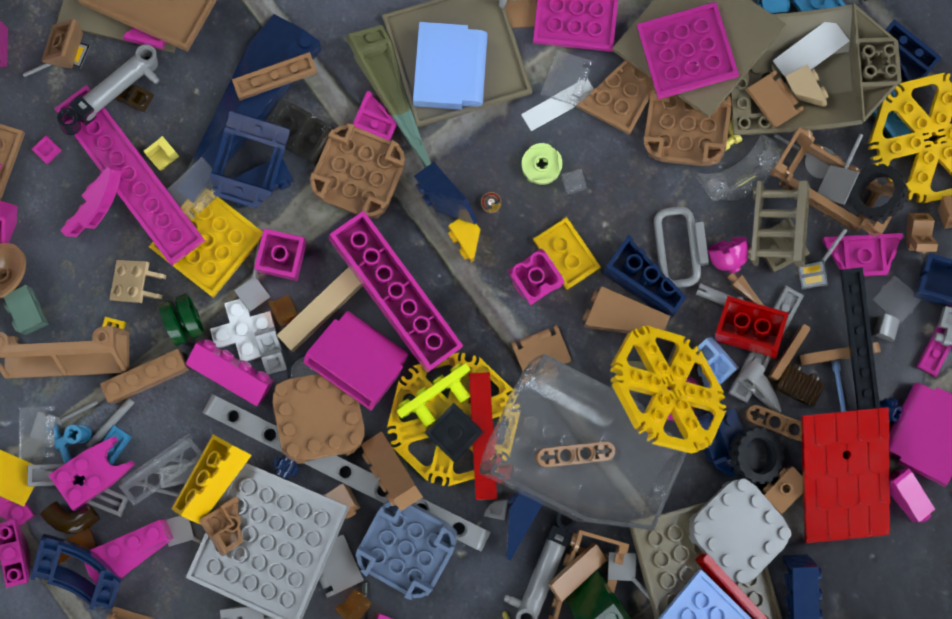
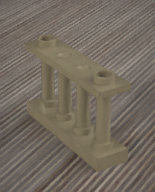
M757 181V188L753 189V200L756 201L752 247L748 248V258L751 259L754 266H758L759 257L790 258L796 267L805 266L810 199L808 181H799V187L795 188V190H765L762 181ZM764 198H795L797 200V207H794L793 210L763 209ZM762 218H793L796 220V227H792V229H761ZM761 237L792 238L794 240V247H791V249H760Z

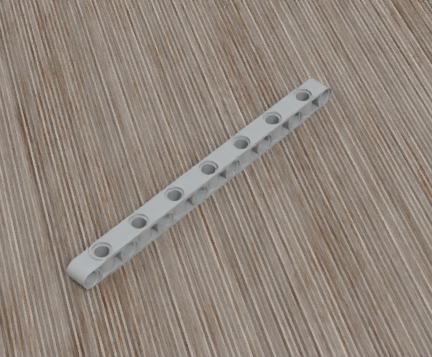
M211 395L202 413L282 452L276 425L216 395ZM233 411H237L239 414V418L235 422H231L229 419V415ZM270 429H274L276 432V438L272 441L266 438V434ZM331 456L305 461L304 463L382 503L388 501L386 496L381 497L378 494L380 485L377 481L380 480V477L375 478L373 473L345 459ZM344 466H348L351 469V475L348 478L341 476L340 471ZM423 498L414 503L416 505L419 503L426 505L428 512L445 520L452 527L457 522L463 523L465 531L462 534H457V540L482 552L491 532Z

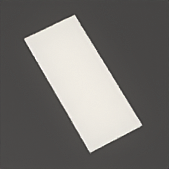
M824 22L775 58L773 62L784 77L806 65L811 70L850 40L836 23Z

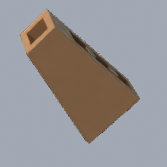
M601 286L599 291H594L590 300L593 302L591 310L586 309L582 320L586 321L584 324L586 328L629 333L636 328L638 330L646 325L665 330L670 316Z

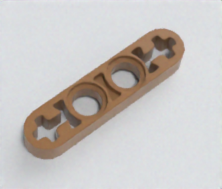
M879 342L872 343L873 353H881ZM849 347L800 355L801 366L851 358Z
M758 405L750 406L745 411V417L749 423L761 428H767V430L802 443L801 421ZM757 409L759 415L765 416V412L768 413L764 424H762L764 419L756 418L753 420L750 412ZM772 416L779 418V427L773 428L770 426L769 420ZM793 423L797 424L800 429L799 433L795 436L789 432V426Z
M605 441L538 449L534 459L540 467L607 461L614 457L615 447L612 443ZM604 446L609 449V452L606 454H596L595 450L604 449ZM583 447H587L590 451L587 459H583L580 455ZM564 449L570 453V458L565 462L560 458V453ZM545 452L546 455H554L555 459H547L545 463L544 460H541V456Z

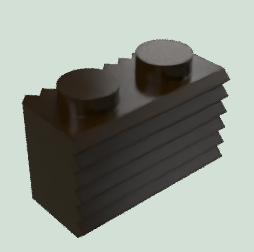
M794 364L788 365L773 388L810 408L814 407L825 384L820 382V377L814 374L806 375L803 373L801 367Z

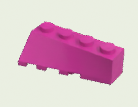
M162 519L90 551L103 559L118 576L123 578L174 538L167 520ZM84 562L88 574L97 585L100 574Z

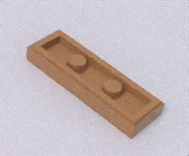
M805 324L799 326L767 378L772 381L779 380L809 333V326Z
M592 543L548 583L558 601L562 602L607 561L598 545Z

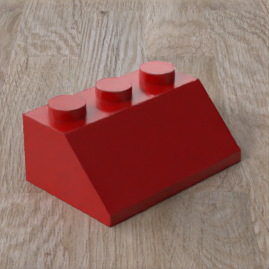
M727 296L715 333V341L776 359L789 313Z

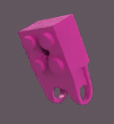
M116 436L85 450L49 474V477L72 510L76 511L103 493L135 465L132 460L119 466H112L108 462L107 454L114 444L118 442ZM78 476H85L83 481L85 484L83 486L76 484Z

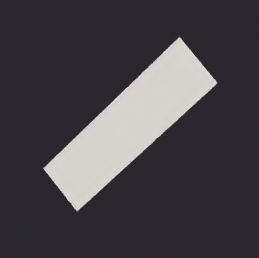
M585 78L521 115L530 130L533 131L576 107L594 88L588 78Z

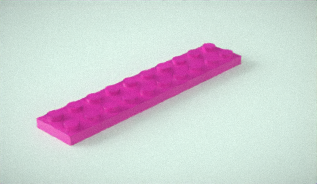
M85 85L55 107V111L59 113L64 108H70L69 103L79 95L81 97L85 96L91 91L90 87ZM104 107L96 113L97 118L87 126L81 122V130L74 136L100 171L108 166L120 168L122 172L117 194L173 266L205 242V239ZM68 120L65 124H70L74 120Z

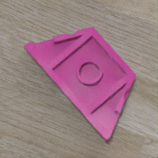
M903 233L881 234L877 237L870 235L843 236L830 255L840 270L863 267L864 277L886 276L890 270L892 259L896 255L898 244L902 240ZM838 236L822 238V242L827 250L830 249Z

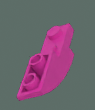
M110 166L104 168L99 173L100 176L87 186L86 191L81 195L86 202L79 206L76 214L70 217L65 222V226L60 230L64 236L77 237L85 228L95 229L102 221L117 193L122 172L120 168Z

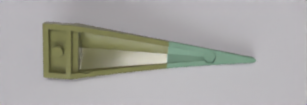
M379 25L348 34L346 40L355 55L354 59L426 168L431 162L405 93L391 40L384 27Z

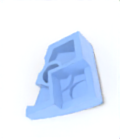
M713 337L706 338L698 346V351H702L720 385L739 369ZM698 364L697 371L699 377H702L704 386L710 388V382L707 381L701 366Z

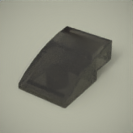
M280 98L266 120L291 129L285 149L315 166L329 138V133L332 129L334 130L332 125Z

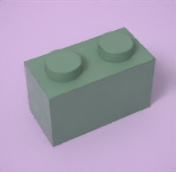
M24 285L4 297V307L9 314L11 313L14 319L12 325L17 332L28 335L49 325L31 287Z

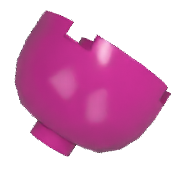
M742 236L731 238L732 241L729 242L722 240L708 247L709 258L717 269L729 271V273L741 270L740 267L749 259V244L746 237Z

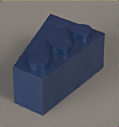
M895 19L885 29L898 40L901 79L903 82L926 77L942 58Z

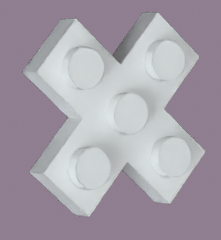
M240 299L224 303L230 323L210 329L216 347L223 348L236 344L240 361L248 362L261 358L255 332L275 327L271 312L268 311L250 316L248 309Z

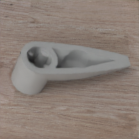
M748 361L739 377V381L771 410L781 413L782 410L771 383L764 375L765 368L756 361Z

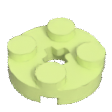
M535 144L525 152L522 158L521 167L523 174L531 183L538 185L549 184L556 180L561 172L562 157L549 144ZM540 159H543V162L548 164L544 169H540L536 165Z

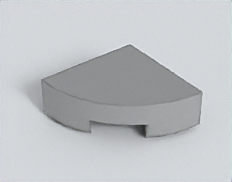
M508 499L497 500L490 504L484 513V517L505 520Z

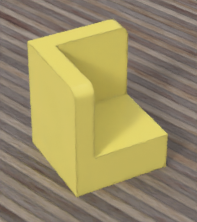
M163 136L144 150V153L160 171L179 157Z

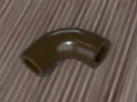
M56 501L40 513L47 524L56 531L66 534L81 533L100 520L96 510L87 503L78 511L70 513L66 512Z

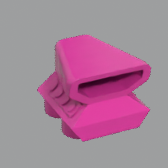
M542 248L507 271L513 281L512 284L522 299H526L530 305L551 291L561 288L562 284L565 283L562 275Z

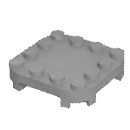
M746 479L728 481L721 485L722 488L697 513L692 514L689 519L690 536L688 537L691 543L696 544L704 554H709L735 583H746L753 580L784 549L788 539L791 537V530L780 513L753 483Z

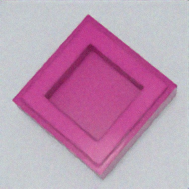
M47 135L32 148L47 165L62 151Z

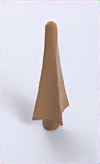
M730 273L727 276L732 282L729 285L732 289L752 303L765 306L743 275L737 277L734 273Z

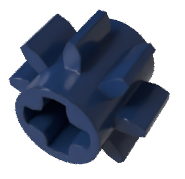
M893 398L880 400V408H889V422L893 424L898 421L902 414V408L898 405L899 401Z
M285 454L282 458L276 457L273 466L277 467L274 473L286 479H289L290 475L296 476L300 467L296 466L297 462L290 460Z

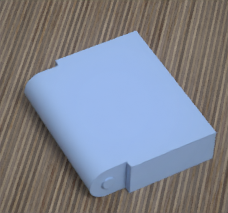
M419 22L413 94L414 106L462 110V106H482L488 33L482 30L468 29V25Z

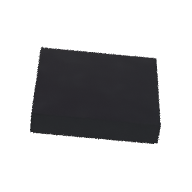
M455 403L425 432L454 463L484 433Z

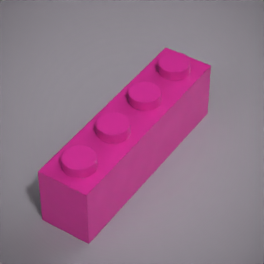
M203 339L195 344L186 362L187 366L255 406L264 401L274 382L267 373L255 370L250 363L238 360L234 357L233 353L221 350L216 347L213 341Z

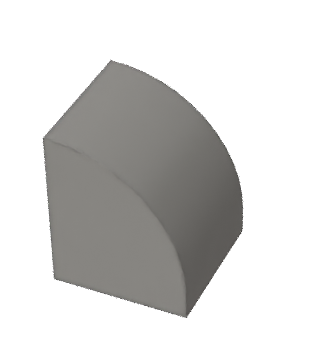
M886 313L878 316L873 336L894 342L900 320Z

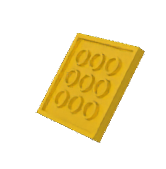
M206 188L195 203L188 199L181 207L205 239V242L175 263L173 267L214 298L261 241L263 231ZM152 242L149 248L168 262L156 244Z

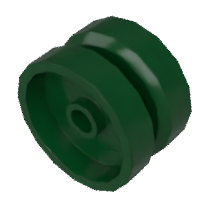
M187 293L176 297V306L170 300L158 305L164 326L176 346L187 342V333L194 339L204 335V328L199 313Z

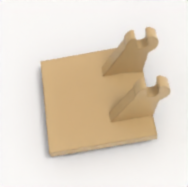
M117 260L109 300L142 303L143 297L162 300L163 295L143 291L145 276L166 280V275L148 271L149 262Z

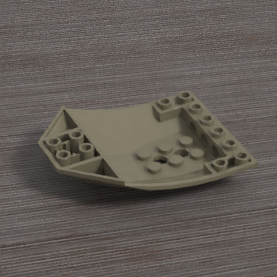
M854 3L819 10L772 14L786 23V28L729 94L731 97L732 110L730 120L733 135L792 133L799 127L816 131L863 124L901 82L898 40ZM822 23H836L850 41L813 68L820 79L817 81L819 87L824 86L829 96L826 98L827 106L822 107L798 100L799 103L794 108L797 110L802 106L804 110L774 129L746 89L761 80L762 75H769L773 71L778 73L773 78L774 81L781 78L782 73L773 60Z

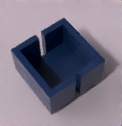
M929 253L923 260L919 274L921 277L918 279L913 297L952 308V259Z

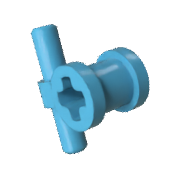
M57 424L49 427L55 440L53 442L57 451L59 450L65 464L72 460L67 447L71 444H85L92 437V431L86 425L68 426L63 437Z

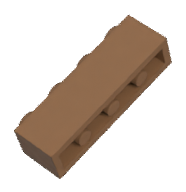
M176 349L102 382L100 385L107 402L117 404L128 399V397L130 398L190 371V367L186 365L187 361L183 351Z
M382 431L361 444L365 452L362 456L368 465H373L370 467V470L375 478L380 477V480L377 482L384 492H389L386 497L392 506L397 505L403 511L423 497Z

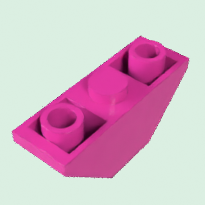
M16 519L0 523V560L6 588L29 582L31 559L28 544Z

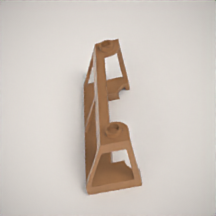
M104 326L97 328L93 332L92 341L19 344L18 337H8L5 333L0 332V358H5V369L0 363V372L6 379L122 374L129 371V332L114 326Z

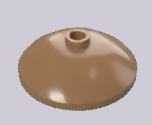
M11 243L0 244V298L10 294L20 284L26 270L25 254L19 247Z

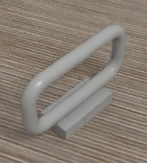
M678 206L662 209L654 217V231L659 268L666 277H669L662 219L666 216L679 214L686 217L693 274L688 279H670L678 288L697 283L701 277V266L709 265L704 222L695 223L693 213L688 208Z

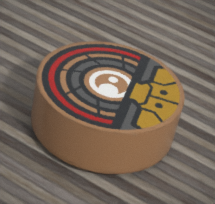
M494 192L486 193L481 199L482 209L490 214L496 213L501 207L500 196Z

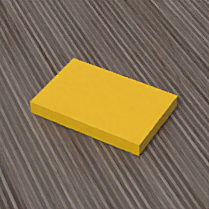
M567 217L533 238L539 250L542 248L562 275L565 282L563 286L566 290L601 268Z

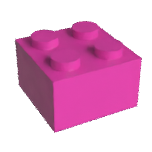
M264 229L254 269L258 273L298 281L307 245L306 239L296 235Z

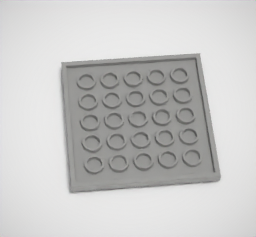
M246 463L223 493L216 507L217 510L221 505L237 496L243 543L222 557L208 534L205 533L186 578L274 619H302L350 507Z

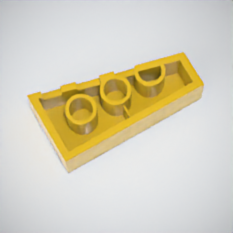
M213 434L171 509L180 516L201 524L199 522L200 519L209 514L252 455Z

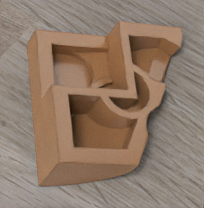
M237 496L199 521L222 557L243 543Z

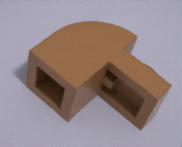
M908 213L906 243L909 251H917L922 254L937 252L938 243L932 237L935 220L929 213Z

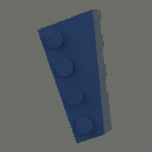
M808 554L784 555L783 563H786L788 566V574H784V581L788 591H790V594L786 596L788 611L791 612V615H787V619H823L822 610L819 609V601H822V590L819 588V580H822L821 568Z

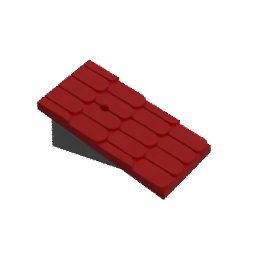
M889 408L801 416L804 543L889 535Z

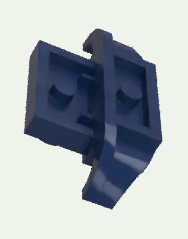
M695 408V416L701 427L708 430L714 415L710 411ZM735 408L726 411L712 444L703 449L708 463L711 462L718 471L727 476H736L733 472V466H730L731 456H729V450H731L730 444L735 440V435L743 430Z

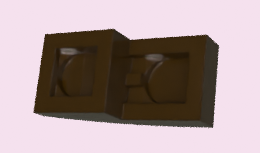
M130 85L115 100L145 113L154 94L137 85Z

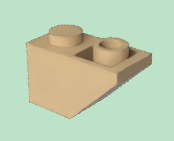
M806 65L785 76L797 100L822 107L827 106L826 98L829 96L824 86L819 87L817 81L820 79L815 69L810 70L809 66Z

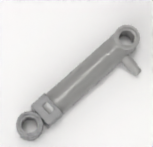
M147 44L139 46L135 55L85 96L81 97L79 95L69 103L70 108L62 109L57 115V121L62 132L70 136L77 134L81 130V122L85 126L90 124L97 118L96 113L141 76L145 75L150 81L157 84L159 78L153 72L158 67V59L154 47ZM145 57H151V58L148 59V60H144V59H143V58H145ZM68 120H74L70 124H65Z
M561 509L555 515L557 526L551 525L523 599L520 600L513 596L505 595L504 601L518 608L515 619H520L523 613L531 614L532 619L538 618L550 589L548 583L554 578L564 551L573 534L568 532V530L577 524V515L571 509ZM562 514H570L572 520L569 525L561 523L560 518Z

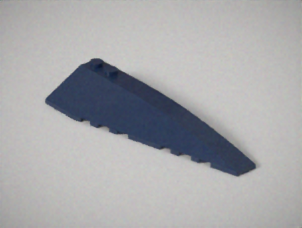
M273 14L248 44L232 79L309 52L314 60L321 51L320 41L304 29ZM231 79L179 185L178 191L195 203L212 182L210 174L216 160L230 110L264 120L295 81L240 101ZM235 135L227 163L248 138Z

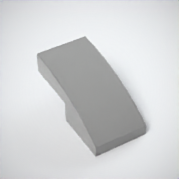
M275 327L255 332V338L266 373L269 375L287 370Z

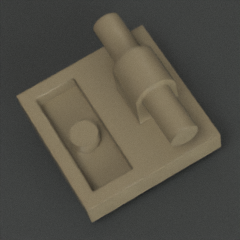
M787 218L769 229H792L795 225L791 218ZM761 237L760 249H791V247H794V240L792 238ZM806 247L805 256H807V255L810 254V252L808 251L807 247ZM764 257L772 273L794 263L790 258Z

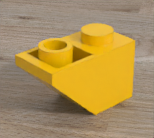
M458 219L448 225L449 232L447 234L453 243L457 242L461 247L459 252L463 259H468L472 263L476 255L480 228L477 223L472 224Z

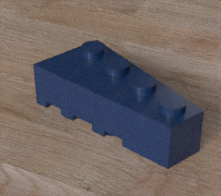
M629 234L602 273L657 311L669 315L670 320L686 299L683 292L669 277H666L660 271L656 263H653L646 256L643 249L633 242Z

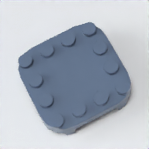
M388 500L378 510L357 549L356 557L357 563L361 568L360 572L366 577L370 574L404 593V598L412 600L413 598L428 596L454 552L457 543V531L445 520L414 503L401 511L397 505L392 506Z

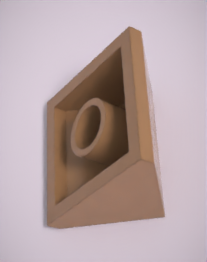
M70 19L52 26L41 62L69 69L73 68L83 36V31L76 20Z

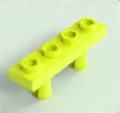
M458 363L450 369L451 374L446 377L443 375L439 376L433 381L434 385L429 389L424 387L415 393L416 398L411 401L406 399L398 405L400 409L397 410V413L401 419L413 412L417 414L425 427L431 425L436 420L426 407V402L446 388L451 389L460 403L467 400L470 395L460 381L462 377L471 372L466 363L464 365Z

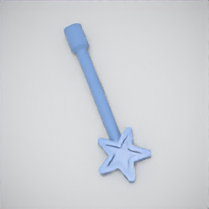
M840 360L831 361L832 370L835 373L841 412H846L840 376Z

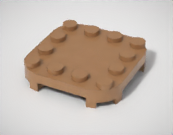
M655 89L652 90L649 96L650 102L644 136V145L649 157L660 162L695 166L718 164L724 156L727 146L732 110L731 97L728 95L710 118H708L678 96L673 95L658 99Z
M347 123V125L332 129L316 168L311 173L310 181L314 194L323 202L354 215L364 211L370 219L379 218L388 208L403 174L406 163L403 150L395 141H389L359 129L354 124Z
M320 374L292 378L276 385L273 393L272 407L274 409L281 451L290 460L297 463H305V461L342 454L347 456L354 453L360 447L364 438V424L360 404L354 398Z

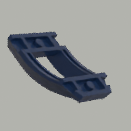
M230 110L216 160L210 174L215 196L257 208L272 193L291 129L242 114V112ZM235 135L274 146L262 187L223 175Z
M43 534L40 540L30 578L31 580H35L36 577L48 580L47 584L74 593L90 605V610L98 606H104V609H111L122 579L103 559L89 549L75 542ZM63 553L75 557L94 568L100 574L97 585L95 586L78 573L59 566L60 554Z

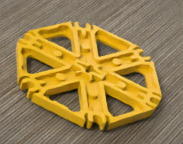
M940 73L899 83L894 89L895 96L892 97L889 94L880 104L868 144L876 142V145L868 147V150H877V155L870 157L871 160L880 159L879 162L872 163L876 166L879 164L888 166L894 158L916 153L906 185L909 189L907 200H911L915 193L917 195V203H928L940 200L942 197L952 196V188L934 192L930 187L937 162L952 176V123H950L952 118V83L949 80L950 73ZM934 84L937 86L929 115H927L912 98L911 92L914 88ZM894 111L913 133L888 139L883 136V128L888 113ZM932 133L934 136L942 135V137L937 138L936 140H934V142L924 141L925 139H929V137L932 136ZM885 178L889 183L893 182L891 179Z
M647 325L642 326L638 330L636 328L627 334L610 365L613 366L610 371L617 374L611 378V382H613L612 387L634 429H638L639 434L646 431L648 433L647 441L654 438L651 444L691 454L707 448L712 444L726 411H723L726 405H722L719 402L725 398L723 395L724 391L702 351H698L697 346L691 349L689 347V339L683 342L684 336ZM656 338L675 343L676 350L669 364H667L656 343ZM633 346L636 348L647 371L628 364L627 357ZM694 363L701 366L703 374L707 381L710 382V388L686 382ZM629 390L652 396L644 413L639 411ZM691 407L710 411L714 415L708 430L701 427ZM669 414H671L684 439L669 436L664 432L663 427Z
M460 352L455 353L434 369L446 365L454 367L458 363H461V365L466 363L471 369L469 373L490 372V380L499 388V393L491 397L492 418L504 416L508 419L504 442L501 445L494 443L495 460L502 459V461L506 462L507 460L501 455V452L505 453L509 458L520 410L511 412V409L515 410L520 407L519 404H510V399L516 397V394L512 393L507 396V393L514 391V389L480 357L478 364L475 365V355H473L471 362H466L464 359L465 353H462L461 361H458ZM420 364L414 365L413 367L419 373L416 374L410 368L409 371L413 374L412 379L407 380L402 376V381L407 385L404 386L399 381L387 428L396 426V429H390L388 434L396 433L397 439L391 441V444L396 445L400 442L401 445L393 448L427 481L430 473H432L431 483L435 482L437 476L442 477V486H445L446 478L448 477L450 478L448 486L475 479L474 470L456 474L453 471L454 462L437 445L432 464L429 466L422 465L409 452L408 447L410 443L429 438L425 432L435 423L433 422L428 427H425L419 418L402 422L397 413V410L400 409L398 405L403 402L406 394H412L417 397L416 392L424 387L429 389L433 386L426 378L427 373ZM468 373L461 378L460 382L470 395ZM451 389L448 398L439 393L426 402V407L433 413L432 416L436 421L453 403L457 404L471 418L470 397L460 403Z

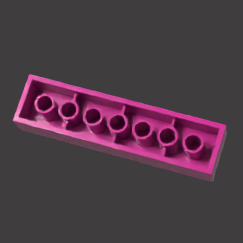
M364 211L329 234V241L426 373L463 347L457 336Z

